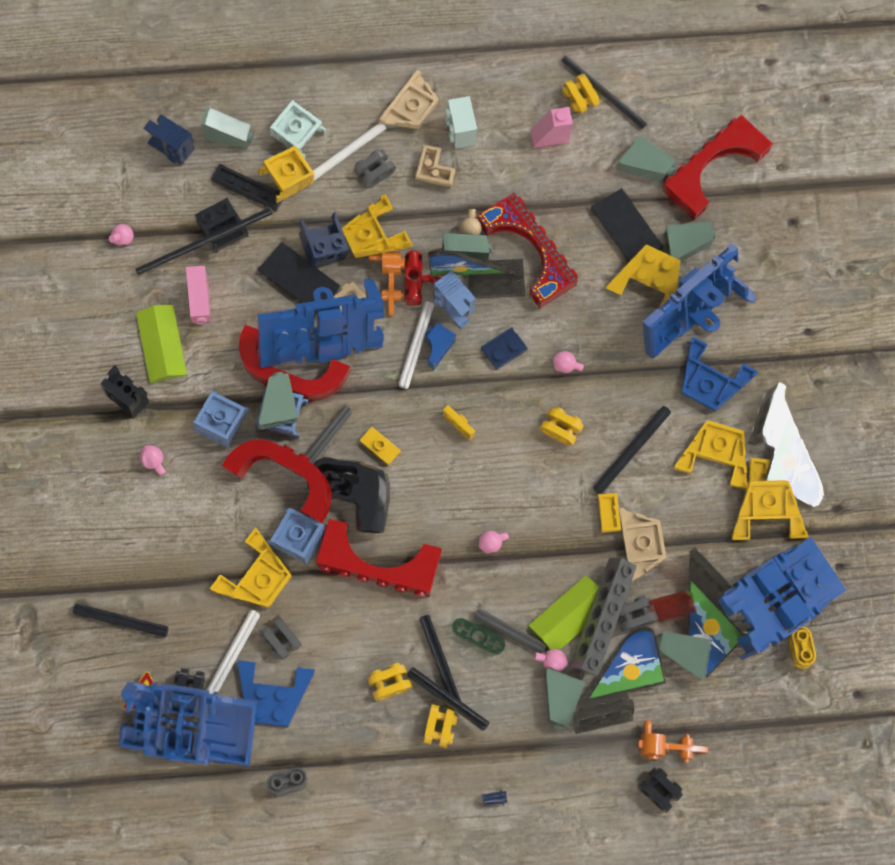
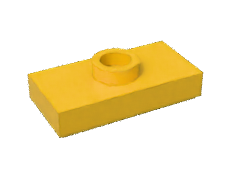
M449 405L443 409V417L465 438L471 440L475 436V430L468 424V420L462 414L458 415Z
M373 427L359 440L363 446L388 466L401 453L399 448Z
M750 458L748 483L749 481L766 480L770 459Z
M617 493L598 494L601 533L621 532Z

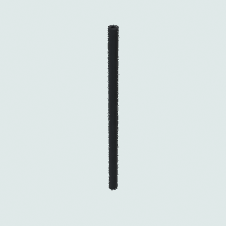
M269 207L146 263L135 270L138 275L143 274L272 215L273 212Z

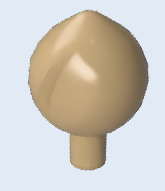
M469 209L468 218L461 222L459 227L461 234L480 235L482 226L479 220L475 219V209Z

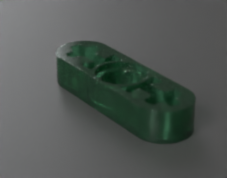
M458 618L453 622L452 631L455 636L493 655H499L504 651L505 641L502 637L464 618ZM463 623L465 624V629L470 630V627L474 629L470 632V637H467L468 632L464 630L458 632L456 625ZM477 631L484 634V640L481 642L473 639V634ZM490 636L491 638L489 641L493 643L499 641V646H501V649L497 648L496 650H494L493 645L490 643H488L487 646H485L484 644L487 641V637Z

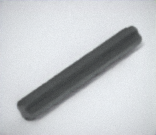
M343 406L305 454V456L310 458L309 462L313 464L352 414L350 408Z
M478 609L475 613L474 618L538 653L542 654L544 652L546 644L482 609Z

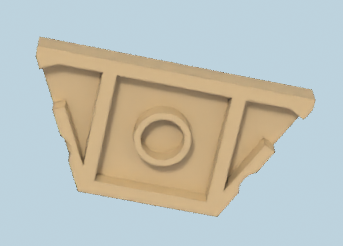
M419 70L413 74L380 117V124L419 129L437 106L439 99L431 91L428 82L424 81Z
M619 508L626 560L637 565L631 581L634 582L667 558L660 520L647 518L642 514H635L626 511L624 508Z

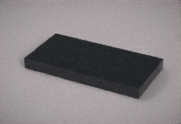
M622 188L591 206V210L628 262L645 245L659 251L663 249L661 242Z
M283 242L278 245L258 268L261 274L300 303L314 301L313 293L317 288L326 287L332 291L333 295L340 288L338 283L318 268H310V264L306 259ZM320 294L322 300L327 299L325 294Z

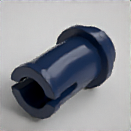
M502 789L500 792L482 794L484 807L497 804L504 806V803H508L506 791H502Z

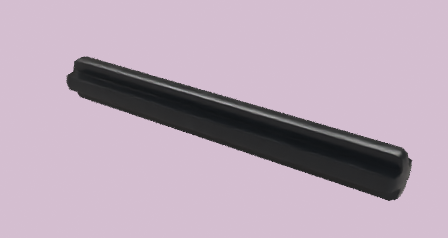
M78 603L73 607L75 615L166 637L169 628L165 625Z
M424 615L420 617V622L445 690L461 701L430 615Z
M411 668L408 671L407 677L480 730L485 731L490 723L484 717L416 668Z

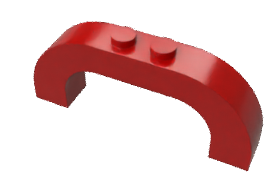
M245 324L239 339L241 361L247 373L266 387L272 374L278 372L287 374V372L272 366L261 368L258 357V329ZM332 359L326 373L318 379L306 380L290 373L288 375L292 393L303 395V399L316 401L328 398L338 392L347 381L351 371L349 365Z
M257 439L236 447L223 462L222 467L241 479L245 477L254 463L261 460H271L301 476L309 484V496L301 511L319 523H323L331 506V488L325 475L309 462L310 458L304 454L296 455L293 453L294 449L285 444L282 447L269 440Z

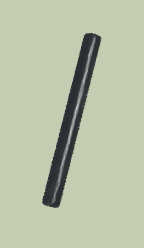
M662 406L597 481L593 486V490L597 494H602L668 418L671 414L668 407Z

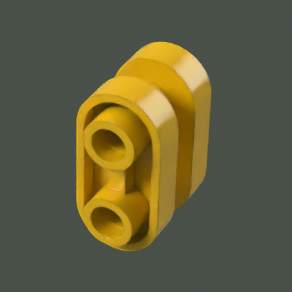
M582 73L576 76L577 83L575 84L572 80L563 83L562 92L571 101L570 105L574 112L578 114L586 112L587 104L591 108L600 105L598 95L585 74ZM579 89L585 98H582L581 94L578 91Z
M559 407L550 408L546 415L550 421L544 420L539 429L553 439L567 446H573L576 441L573 433L580 434L584 427L582 420L576 416L571 417L565 414V411ZM556 424H558V425H560V426L566 428L567 430L562 429L561 427L557 426Z
M802 626L789 635L788 644L793 665L798 669L804 670L815 661L816 652L810 630Z
M395 663L388 666L389 669L381 672L379 669L369 673L370 677L367 678L369 686H376L377 688L372 693L375 701H381L412 689L410 680L403 681L402 676L407 674L404 665ZM395 679V684L384 687L383 683Z
M432 704L423 743L431 745L432 739L440 741L439 747L447 748V744L452 745L454 733H450L452 725L456 726L458 714L448 707L446 713L438 712L440 706ZM436 720L444 721L442 733L434 731Z

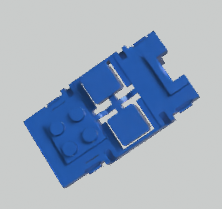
M729 244L721 254L713 257L712 264L707 262L700 270L695 267L680 280L676 296L671 294L670 298L659 309L657 308L643 321L645 353L650 358H655L677 337H682L695 324H698L707 332L717 331L720 328V319L711 310L723 303L724 295L730 297L732 295L731 290L747 302L754 303L757 300L754 292L734 276L735 269L730 264L727 266L733 259L736 262L739 261L738 248L734 244ZM709 318L714 322V325H708L704 319Z
M370 278L364 279L365 298L358 299L357 295L334 298L330 289L320 287L314 291V301L296 304L295 309L257 315L258 350L261 368L280 365L290 361H295L299 364L302 363V357H305L306 362L317 360L319 362H326L351 355V349H354L355 354H359V351H363V349L383 348L384 334L382 329L376 326V330H374V320L384 318V301L380 296L375 281ZM320 294H325L327 299L322 300ZM314 310H318L317 326L314 328Z
M810 537L795 548L791 547L784 553L777 554L734 583V589L731 588L723 593L718 602L728 617L735 613H742L744 619L741 622L747 621L750 626L747 629L749 633L737 639L746 652L739 657L744 660L758 652L764 651L770 646V643L774 646L822 613L821 610L828 606L830 601L845 592L846 589L812 537ZM785 586L787 590L779 595L777 590ZM790 594L792 598L784 602L782 598ZM765 597H768L770 602L765 605L763 600ZM774 605L776 613L774 611L770 612L768 608Z
M127 682L121 691V697L127 703L126 712H130L135 705L133 724L123 723L120 727L118 747L137 751L144 750L143 755L205 765H208L210 761H214L215 763L249 766L258 701L234 699V697L228 696L221 697L216 691L213 694H209L210 690L164 683L157 686V682H153L151 685L146 686V684ZM168 712L179 715L177 719H169L163 717L162 713L167 714ZM197 713V718L200 719V722L185 721L184 717L185 715L195 716ZM165 721L167 723L177 724V726L171 725L165 733L166 726H162L161 722ZM183 725L190 727L199 726L200 728L199 731H195L194 737V728L183 727ZM193 745V754L192 756H188L192 752Z

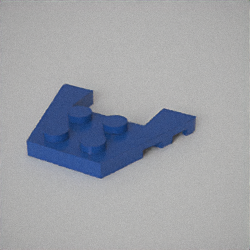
M692 337L681 394L716 412L757 375L758 371L742 364L735 379L724 375L699 361L708 344Z
M238 660L244 699L258 701L255 723L289 727L301 699L315 674V669L297 667L294 688L254 683L256 662Z

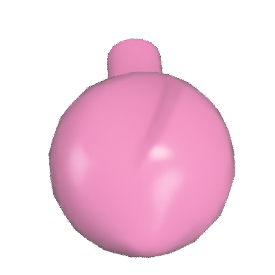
M126 224L116 225L111 231L109 241L118 246L129 245L134 238L133 230Z
M568 351L557 353L552 360L555 370L563 373H570L574 369L582 371L584 367L583 364L576 362L575 356Z
M144 446L140 453L142 465L148 469L155 468L159 476L164 474L166 471L161 465L163 462L162 451L156 446Z
M486 531L479 538V548L486 554L497 552L502 547V541L507 540L509 536L506 532L498 534L495 531Z
M551 649L545 654L536 652L534 655V660L543 662L546 670L549 668L559 672L568 664L565 654L558 649Z

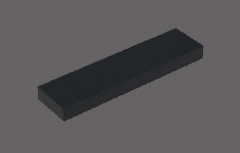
M222 164L218 165L211 177L212 182L266 208L270 207L275 212L278 211L283 200L278 203L276 202V196L280 195L281 192Z

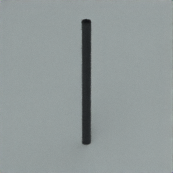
M566 55L562 58L561 61L577 75L585 74L596 91L642 129L646 127L647 123L570 58Z

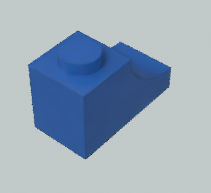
M439 323L434 327L431 326L426 333V343L430 345L432 350L431 356L428 359V367L433 370L456 342V334Z

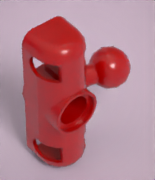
M410 250L405 254L404 301L409 306L421 305L423 282H430L434 285L435 282L443 277L433 276L432 272L429 275H422V254L417 250ZM412 275H415V276H417L418 278H416V279H411V278H409V277L412 276ZM407 289H409V295H406ZM418 289L421 290V296L418 295Z

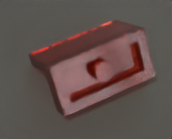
M686 590L649 600L650 605L655 608L659 619L658 622L697 612L693 594Z

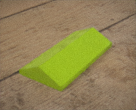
M153 305L136 312L150 383L188 376L173 305Z
M585 575L529 624L528 627L546 644L549 650H561L583 631L599 586Z

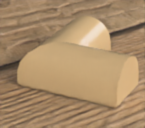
M423 145L415 180L452 188L455 168L438 165L442 148Z

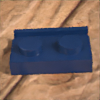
M513 327L481 346V350L485 353L496 371L528 350L518 334L515 333Z

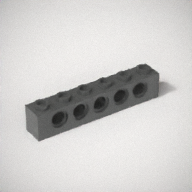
M609 558L570 668L585 675L598 676L637 565L623 558Z

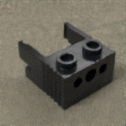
M228 197L195 214L197 225H199L205 237L241 221ZM246 227L209 243L214 253H218L221 249L240 239L249 237Z
M114 365L107 373L108 379L105 378L100 383L101 387L110 400L131 417L135 418L149 403L148 393L143 387L139 386L137 388L133 385V381L127 375L122 376L117 366Z

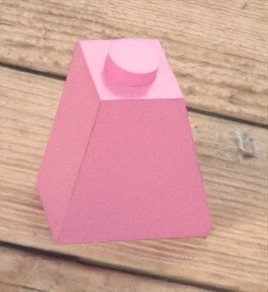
M569 107L550 110L530 130L533 148L570 142L573 123Z
M205 266L186 267L190 317L192 323L205 324L211 321L209 281Z

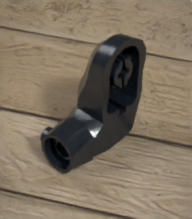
M322 457L316 460L313 465L327 478L331 488L332 499L343 500L356 505V531L384 533L390 503L388 474L380 468L355 460H342L330 457Z

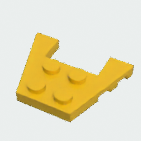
M386 194L380 197L381 200L378 203H372L368 207L369 210L363 215L356 216L342 228L355 258L413 247L406 231L390 238L385 236L376 217L393 210Z
M645 245L607 285L606 289L622 295L629 279L632 278L664 293L665 296L660 304L661 307L670 298L671 294L676 296L681 260Z
M707 420L675 464L674 470L691 474L695 457L698 456L734 467L729 486L746 491L748 482L746 477L744 431Z
M789 480L749 481L732 533V540H750L751 519L789 518V538H808V533L803 524V519Z
M255 528L246 539L245 544L260 553L259 557L237 586L222 575H219L210 587V590L269 608L292 578V575L278 556H276L258 529Z

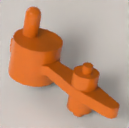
M395 251L369 255L368 259L370 261H382V275H389V290H382L380 296L383 301H389L388 316H394V301H401V298H404V293H401V290H394V275H401V269H405V258H401V252Z
M650 720L644 722V732L641 734V740L637 741L640 755L645 756L647 760H659V757H665V750L680 751V759H684V763H689V759H693V753H708V747L694 746L693 738H689V734H685L684 738H681V744L666 743L665 735L652 733V722Z

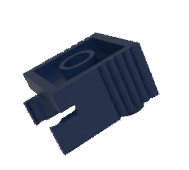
M162 114L157 118L158 124L149 120L143 129L153 136L147 143L165 154L171 162L183 165L195 149L192 134Z
M333 212L331 216L333 219L331 225L308 229L303 219L300 220L299 227L301 231L299 232V237L306 252L310 268L345 260L348 255L349 248L336 212Z

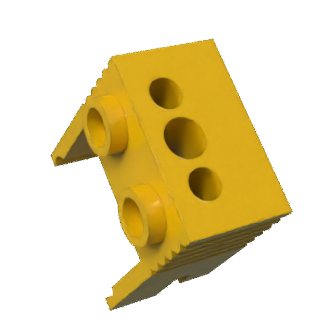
M295 145L263 161L264 166L258 169L259 176L269 173L280 189V195L276 196L277 203L314 184L315 174Z

